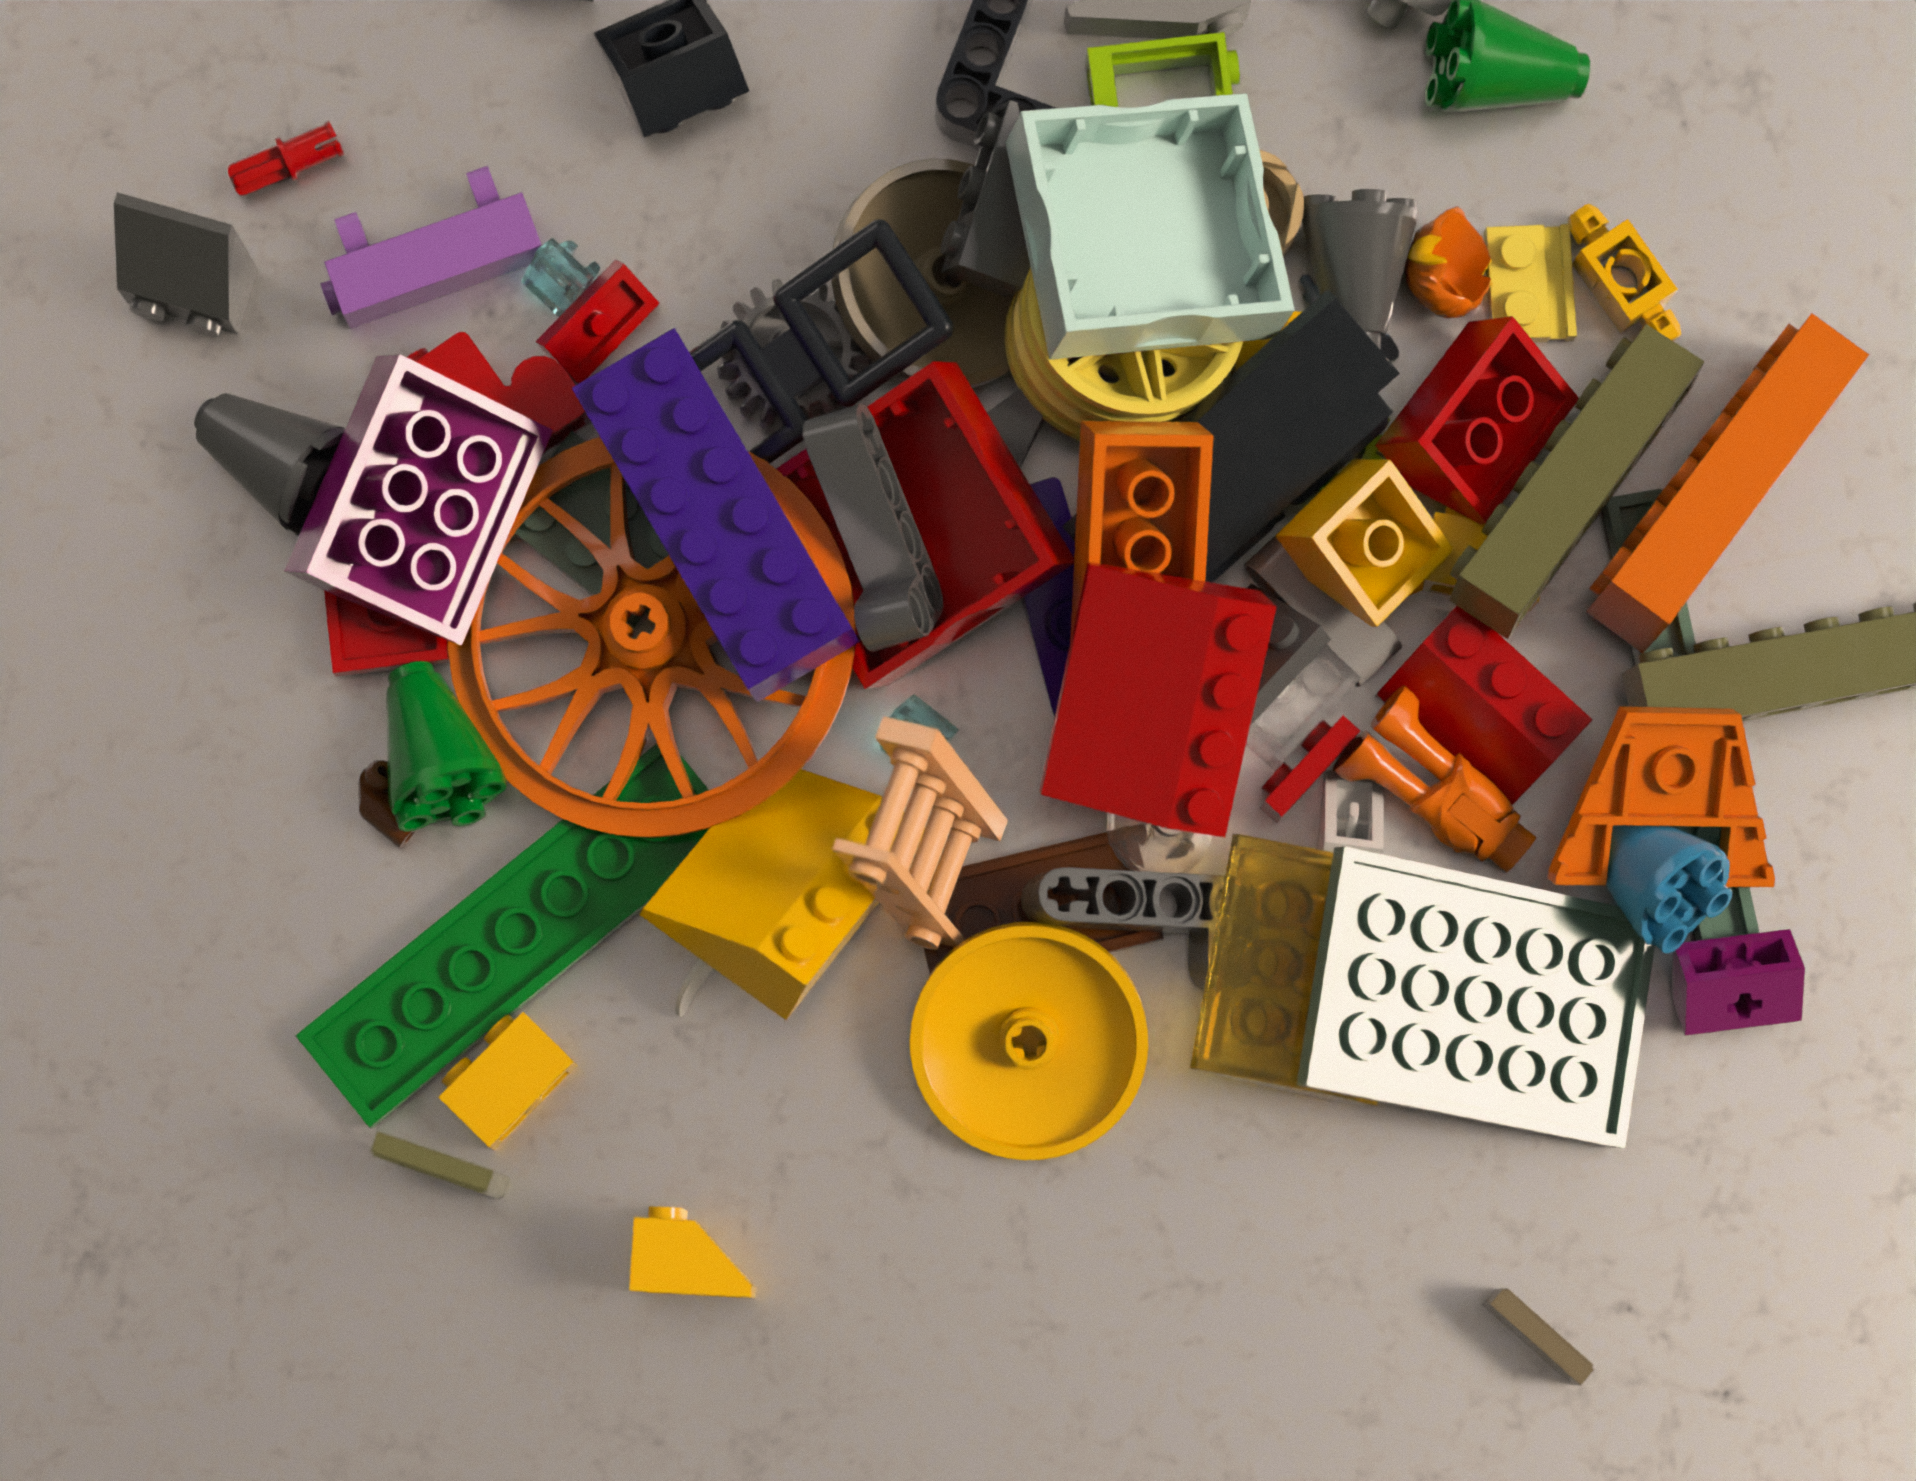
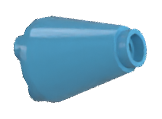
M1614 825L1612 827L1607 882L1605 886L1638 936L1647 944L1656 946L1663 953L1675 951L1683 944L1688 933L1693 931L1706 917L1713 918L1721 914L1732 898V890L1726 886L1729 878L1730 861L1724 851L1718 846L1673 826Z

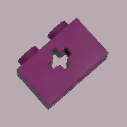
M1790 929L1683 942L1678 949L1673 951L1671 997L1685 1036L1802 1021L1805 966Z

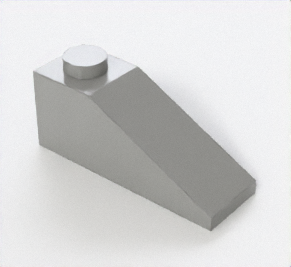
M1080 0L1066 6L1063 24L1068 34L1168 39L1225 32L1226 37L1243 26L1242 21L1247 19L1251 0Z

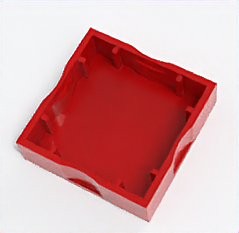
M933 361L867 406L875 420L939 580L944 608L932 631L926 637L875 652L869 651L864 646L856 627V636L859 643L855 646L852 668L864 689L892 684L1074 564L1072 553L957 362ZM805 448L776 469L784 477L786 476L811 501L829 527L845 562L852 586L855 606L856 601L863 592V588Z

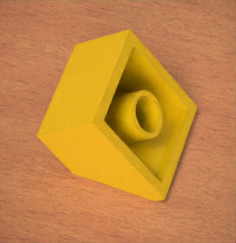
M1353 459L1276 535V538L1309 582L1371 627H1378L1454 550L1390 459Z
M649 1206L648 1218L634 1217L629 1291L755 1299L756 1286L700 1223L695 1220H687L688 1210L676 1207Z

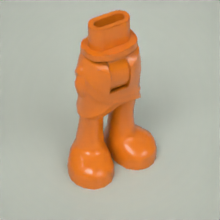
M1402 685L1378 710L1370 726L1385 740L1396 745L1440 781L1429 787L1392 756L1367 730L1361 732L1343 751L1333 766V771L1349 782L1368 779L1385 787L1409 805L1410 811L1428 822L1432 832L1441 843L1452 848L1456 853L1465 852L1473 854L1481 862L1489 858L1507 873L1532 846L1536 836L1518 822L1521 815L1513 810L1514 807L1491 780L1471 766L1470 762L1460 753L1456 756L1452 755L1424 729L1418 719L1419 700L1412 691Z

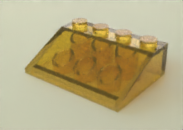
M1242 834L1232 835L1190 1069L1334 1103L1377 1106L1378 1101L1297 1086L1334 852Z

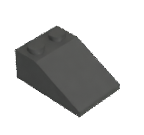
M117 192L114 200L117 290L126 302L131 304L130 311L156 321H164L165 314L187 320L185 325L187 328L208 336L219 337L221 330L238 334L258 268L232 224Z

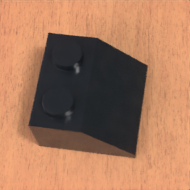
M667 0L594 32L596 41L627 108L644 138L654 133L670 132L679 127L684 120L706 110L722 109L730 105L736 97L749 92L729 35L706 0Z

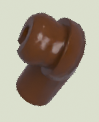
M376 760L371 762L362 771L358 781L359 813L365 821L401 849L409 842L417 830L404 832L398 828L396 818L391 811L388 801V761Z

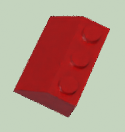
M1513 316L1469 321L1375 446L1386 459L1392 461L1410 487L1478 524H1486L1493 511L1500 503H1503L1523 471L1531 461L1535 460L1555 428L1566 418L1579 397Z
M1458 606L1446 616L1375 695L1384 704L1402 685L1412 691L1419 700L1418 719L1424 729L1452 755L1456 756L1460 753L1470 762L1471 766L1491 780L1504 793L1512 805L1593 720L1501 635Z

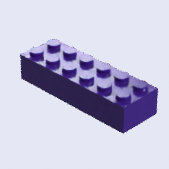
M675 328L572 387V390L725 652L756 702L859 643L850 623Z

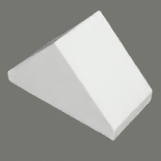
M1326 770L1315 861L1332 863L1334 847L1344 846L1383 855L1384 787L1368 779L1349 782L1341 778L1334 771Z

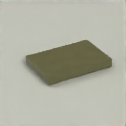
M377 1131L370 1152H373L372 1156L500 1199V1197L504 1198L510 1177L379 1131Z

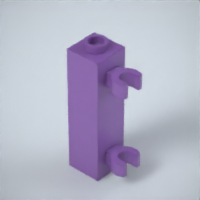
M488 166L466 173L478 208L369 246L363 226L356 212L334 219L347 254L324 262L330 280L321 282L320 285L332 316L342 313L350 329L545 261V254L523 193L521 192L500 200Z

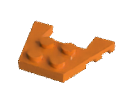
M1620 706L1548 869L1547 878L1555 885H1606L1612 827L1614 825L1722 827L1719 848L1724 851L1730 861L1727 887H1774L1775 875L1773 866L1767 860L1764 840L1767 837L1763 818L1758 816L1752 787L1756 784L1741 714L1731 708Z

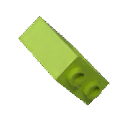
M1225 32L1089 47L1086 53L1085 71L1090 106L1105 105L1118 107L1114 75L1208 65L1212 96L1232 95V85L1240 84L1237 51H1227Z

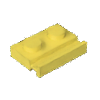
M1561 224L1555 227H1544V225L1486 227L1483 233L1484 242L1492 260L1486 269V277H1491L1493 283L1487 292L1489 319L1513 316L1534 343L1548 342L1549 340L1574 341L1577 337L1569 224Z

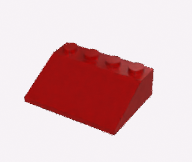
M1087 562L1041 779L1040 794L1167 829L1225 838L1277 606L1259 590Z

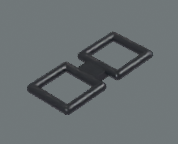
M876 219L775 290L773 302L789 326V329L764 347H761L745 322L733 320L690 350L689 353L701 372L732 349L736 350L784 425L748 450L770 464L804 440L803 425L808 419L796 402L801 396L824 381L841 406H853L953 335L955 328L947 312L888 222L883 219ZM877 248L926 326L850 379L801 301Z

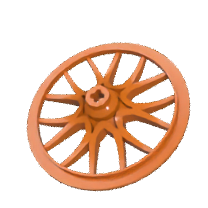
M601 437L593 438L566 449L537 467L497 563L524 586L560 612L481 630V617L488 588L487 585L462 645L448 641L451 677L457 699L499 762L506 780L532 802L564 820L590 830L627 837L656 838L679 836L709 829L711 826L737 818L765 802L792 780L812 758L827 736L843 703L851 677L856 645L815 669L806 696L777 690L762 699L771 703L800 707V710L783 736L758 760L749 736L725 691L753 698L740 676L720 666L711 648V645L717 642L718 638L669 554L649 569H646L635 560L629 532L625 479ZM748 451L856 634L855 606L851 582L843 556L829 527L811 501L786 476L784 477L768 462ZM610 467L611 549L579 521L549 499L556 492L576 480ZM540 506L566 527L590 551L603 569L601 593L581 600L571 597L537 579L502 552L521 524ZM645 609H649L648 618L655 624L653 632L651 634L641 632L637 639H633L634 629L627 624L628 618L631 614L641 616ZM546 634H579L589 643L581 666L558 680L526 692L492 700L483 671L480 645ZM678 687L698 691L703 694L718 712L748 766L745 772L723 785L698 795L695 794L674 739L668 711ZM624 688L633 705L629 731L618 765L603 797H597L573 788L552 776L554 768L571 739L600 698L606 693ZM573 696L540 765H538L514 740L498 712L537 706ZM652 731L683 799L655 803L616 801L629 780Z

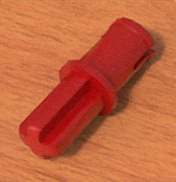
M327 121L321 126L283 142L280 137L275 138L276 145L229 164L227 172L237 194L245 196L288 177H291L292 181L298 180L297 173L337 156L341 157L344 155L340 142L337 140L315 148L317 144L337 136L330 121Z

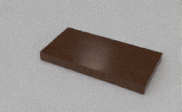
M1136 825L962 866L945 915L963 935L965 941L979 932L1002 924L1032 922L1027 918L1022 909L1021 895L1026 883L1036 875L1063 867L1147 872ZM1106 886L1102 896L1103 904L1108 911L1117 915L1121 906L1120 896L1114 888ZM1052 888L1047 891L1048 899L1057 901L1058 906L1078 900L1079 893L1068 896L1056 895L1053 893ZM1069 928L1094 940L1109 953L1163 941L1164 939L1162 932ZM940 944L937 950L923 948L929 974H931L946 954L955 947Z

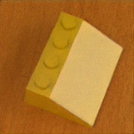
M801 769L790 782L765 802L737 818L711 826L645 905L640 916L784 1020H787L879 903L862 882L848 874L849 868L832 849L836 838L865 845L883 797Z

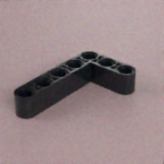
M989 0L972 1L937 91L935 118L938 128L945 136L980 149V146L974 143V138L979 122L987 111L991 112L992 109L1009 100L1018 103L1019 112L1056 108L1000 87L1033 0H1014L1017 4L1016 8L1004 14L991 10L987 5ZM982 46L991 49L997 58L991 64L981 66L972 63L966 55L973 48ZM964 98L973 102L977 109L969 117L959 118L950 114L946 106L954 99Z

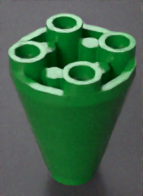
M1451 0L1443 23L1432 22L1426 37V54L1433 56L1432 74L1428 79L1425 90V103L1429 107L1440 108L1450 112H1464L1559 103L1566 101L1568 98H1580L1588 84L1590 75V59L1588 54L1578 52L1576 46L1480 0Z
M417 661L396 668L388 676L390 686L386 692L388 801L391 811L396 818L398 828L401 831L410 832L424 828L431 823L451 820L454 826H466L476 823L486 815L484 805L490 803L507 787L502 767L442 675L435 672L431 663Z

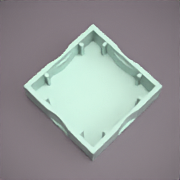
M1247 93L1169 99L1150 106L1137 108L1093 105L1020 112L1005 143L1050 360L1272 339L1280 332L1295 311L1278 232L1272 223L1265 203L1263 190L1264 168Z

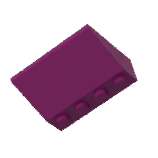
M401 354L376 356L284 572L338 597L454 644L462 645L553 430Z

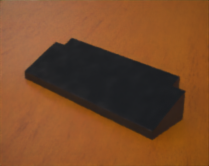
M1328 289L1179 421L1198 422L1213 434L1206 582L1213 583L1274 528L1276 516L1287 506L1303 503L1381 434L1388 424V417L1393 413V410L1378 393L1400 373ZM1076 514L1062 526L1074 541Z

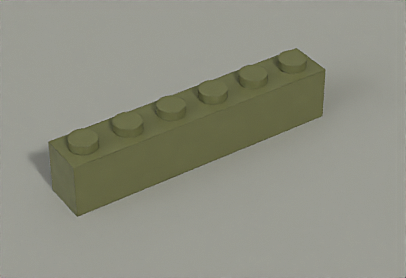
M1647 324L1633 342L1624 337L1614 349L1605 365L1611 372L1603 383L1593 378L1575 405V408L1581 411L1572 424L1563 419L1549 437L1544 449L1549 451L1550 454L1540 466L1531 461L1523 471L1513 488V491L1519 495L1510 508L1500 503L1482 529V533L1488 536L1478 550L1469 545L1455 563L1450 575L1456 578L1457 581L1449 601L1503 637L1509 639L1690 392L1705 361Z
M1916 603L1913 604L1914 612L1895 615L1893 606L1882 607L1858 614L1860 621L1858 623L1840 626L1838 617L1811 621L1803 625L1805 633L1785 636L1783 627L1765 629L1749 634L1750 643L1730 646L1727 637L1711 639L1694 644V653L1674 657L1672 648L1642 653L1637 656L1639 664L1621 673L1628 706L1731 708L1741 714L1742 721L1744 722L1916 689Z

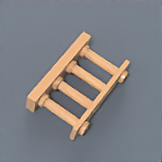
M883 716L875 739L890 756V763L894 766L870 833L865 845L836 838L832 850L849 868L848 874L862 882L906 932L905 939L917 946L930 950H937L940 944L956 947L965 938L946 917L945 912L971 842H978L979 837L1001 841L1008 819L938 729Z

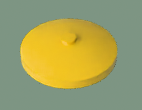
M1015 922L992 927L969 937L947 953L936 965L923 985L915 1005L910 1030V1056L917 1085L925 1101L942 1124L953 1134L975 1148L995 1156L1017 1160H1043L1070 1154L1086 1147L1108 1132L1122 1118L1133 1102L1144 1077L1148 1056V1027L1144 1007L1133 981L1117 959L1105 948L1089 937L1063 926L1040 922Z

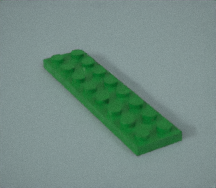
M657 743L639 757L629 780L616 801L655 803L683 799ZM681 756L695 794L698 795L708 791L707 786ZM609 782L593 795L603 797ZM562 819L295 1036L367 1126L373 1129L480 1042L507 1014L513 1015L641 911L709 829L679 836L656 838L627 837L590 830Z

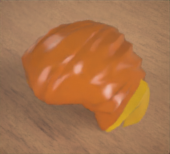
M1455 206L1446 210L1436 219L1415 232L1405 263L1406 282L1411 292L1425 308L1435 315L1446 319L1464 317L1471 310L1477 308L1488 292L1489 287L1493 285L1491 277L1483 276L1492 262L1487 246L1478 231L1467 220L1460 207Z

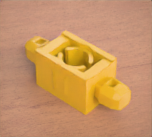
M1589 203L1571 214L1568 218L1570 232L1578 245L1584 243L1586 246L1580 250L1572 266L1619 333L1622 334L1640 322L1642 325L1641 330L1647 324L1672 341L1677 340L1681 336L1680 324L1672 310L1665 311L1663 306L1669 302L1678 289L1629 219L1609 231L1606 228L1609 221L1597 207ZM1618 251L1615 257L1611 256L1604 266L1601 265V261ZM1612 264L1614 267L1624 266L1632 270L1637 278V288H1625L1618 285L1611 275ZM1644 288H1647V293L1630 303L1634 296L1637 298Z

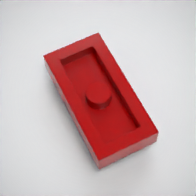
M615 259L535 342L550 358L556 360L566 370L573 382L579 384L586 380L660 303L624 263Z
M1344 715L1333 727L1323 720L1300 745L1308 752L1300 763L1292 769L1284 762L1261 787L1269 796L1260 806V809L1277 824L1348 747L1361 730Z

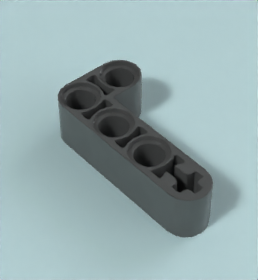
M859 403L806 420L803 425V437L809 458L863 588L862 594L855 603L854 618L858 634L864 646L869 651L875 652L926 637L930 634L943 612V595L939 580L870 410L865 404Z
M1063 867L1036 875L1026 883L1022 890V909L1027 918L1032 922L1059 925L1066 928L1189 934V972L1195 985L1203 991L1218 993L1241 988L1250 983L1257 974L1259 964V901L1254 887L1244 878L1223 875ZM1106 886L1114 888L1120 896L1121 906L1117 915L1108 911L1103 904L1102 896ZM1052 888L1054 894L1068 896L1079 893L1078 900L1058 906L1057 901L1048 899L1047 891ZM1163 888L1170 891L1176 899L1177 909L1173 917L1165 914L1160 907L1159 897ZM1219 891L1227 895L1232 904V914L1228 920L1220 916L1216 909L1215 901ZM1219 950L1226 953L1231 960L1232 970L1228 979L1222 977L1215 966V958Z

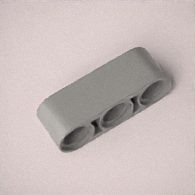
M1276 535L1244 563V568L1260 589L1322 626L1331 640L1320 651L1321 654L1356 687L1363 685L1402 648L1400 640L1384 621L1378 627L1369 626L1309 582L1276 538Z

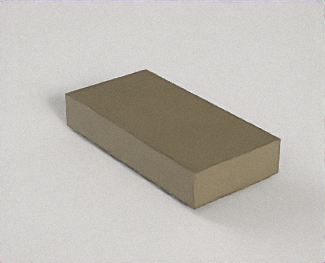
M1508 1288L1495 1289L1483 1302L1482 1305L1571 1385H1582L1594 1371V1368H1592L1593 1364Z

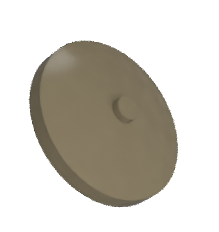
M933 158L906 163L888 171L865 188L851 203L838 226L832 250L872 221L883 219L888 222L954 324V333L949 339L895 376L903 381L933 361L957 362L972 388L996 380L1010 371L1005 349V324L1008 309L1015 292L1002 296L941 273L946 255L940 252L942 239L949 224L953 220L957 221L963 203V200L957 197L958 188L965 171L969 166L974 167V164L959 160ZM877 248L831 279L835 302L847 330L863 352L874 362L926 326Z

